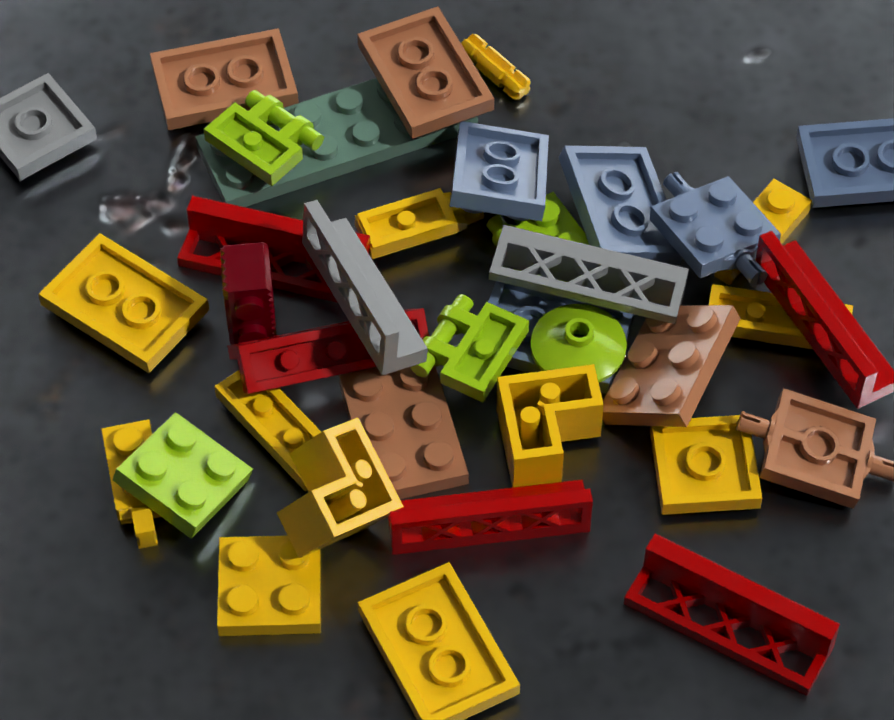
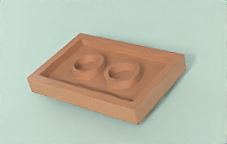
M438 6L357 34L359 49L412 139L494 110V97Z
M279 28L150 53L152 69L168 130L212 122L234 102L249 111L251 108L245 104V100L253 90H257L264 96H274L283 103V108L299 103L297 88Z
M680 306L675 324L646 317L603 400L602 420L604 424L687 427L741 319L734 306Z
M436 366L432 368L427 377L416 375L411 370V367L386 375H381L377 367L339 375L340 389L349 421L357 417L359 418L399 499L469 484V472Z

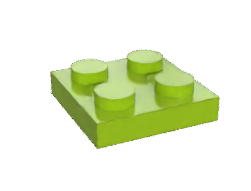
M175 412L116 469L113 481L192 539L249 481L253 468Z

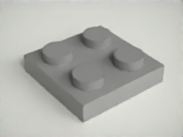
M49 73L0 98V157L20 181L97 140L95 127Z

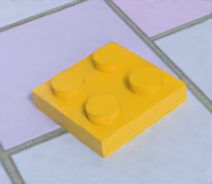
M740 415L691 418L687 427H650L662 515L761 509L763 498L753 438L750 434L736 431Z
M288 535L219 537L218 635L320 634L321 549L299 558Z

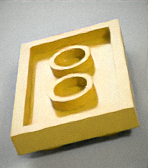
M101 233L38 294L40 304L147 373H150L209 311L207 298Z
M450 562L358 602V612L417 720H465L520 694V683Z

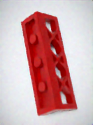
M192 195L186 209L189 231L177 257L178 266L222 276L220 252L208 257L193 254L199 240L216 243L220 248L224 245L264 242L268 244L270 267L271 271H273L271 272L273 288L338 303L302 244L303 220ZM355 232L370 255V235ZM295 261L306 264L310 271L298 277L285 275L280 267Z
M772 230L760 235L755 260L768 274L764 284L855 407L859 409L893 393L894 369L798 242L794 240L782 245Z
M424 308L404 309L420 337L423 339L429 336ZM349 321L227 345L230 360H238L245 394L377 367Z
M582 479L400 500L404 507L397 511H390V515L387 516L392 555L590 532L593 506L591 488L585 489Z
M656 533L645 548L643 567L624 596L623 603L808 696L834 648L840 623ZM652 578L669 586L674 599L656 603L641 594ZM705 604L716 610L720 622L702 626L691 620L687 608ZM751 627L761 632L766 645L748 649L737 643L733 631ZM798 650L814 659L805 676H802L784 667L780 653Z

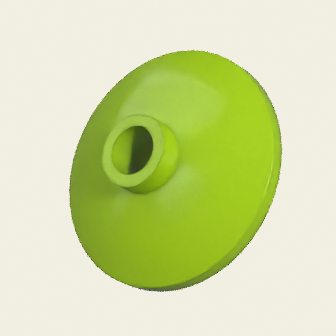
M568 304L554 308L539 319L532 331L530 346L532 357L541 371L594 364L598 382L600 383L611 377L621 367L626 355L627 341L622 326L608 312L592 305ZM575 334H581V335H584L585 337L578 338V337H575V336H573V335H575Z

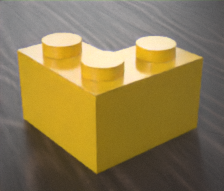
M594 364L497 377V414L512 487L562 482L564 459L562 442L601 437L604 404Z
M357 417L322 431L289 453L308 493L278 511L277 515L298 557L301 558L369 528L389 516L390 511H397L404 506Z

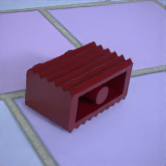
M259 242L224 245L220 249L230 344L276 336L268 244Z

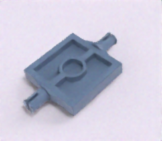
M674 172L673 175L670 173L666 176L663 185L674 197L651 206L649 220L698 277L703 278L721 270L737 269L752 286H757V282L759 285L762 284L768 274L755 260L759 236L772 230L780 241L781 233L729 176L699 188L690 187L678 172Z

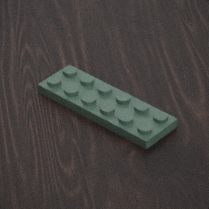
M377 78L285 107L283 109L295 117L301 115L311 121L314 125L313 129L324 136V141L315 151L304 144L299 145L302 147L303 160L273 186H270L205 141L204 134L195 136L198 152L222 202L247 207L455 138L458 135L460 122L412 139ZM478 117L467 119L465 122L478 124ZM275 124L269 125L277 131L281 130Z

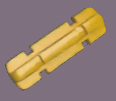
M471 34L462 41L461 44L473 64L477 62L475 67L498 87L503 88L505 86L503 91L513 100H520L529 93L530 79L520 70L514 72L516 67L493 47L488 46L486 48L488 43L479 35Z

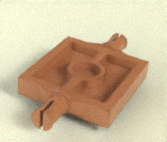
M783 388L778 397L775 413L771 416L770 420L745 413V411H742L739 416L736 431L763 438L765 454L759 475L761 479L854 509L860 499L863 481L868 474L894 482V461L875 455L872 437L876 418Z

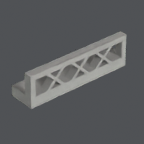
M318 200L304 203L302 244L381 375L426 362L427 346L347 218L331 222Z
M503 225L489 271V280L675 324L689 269Z

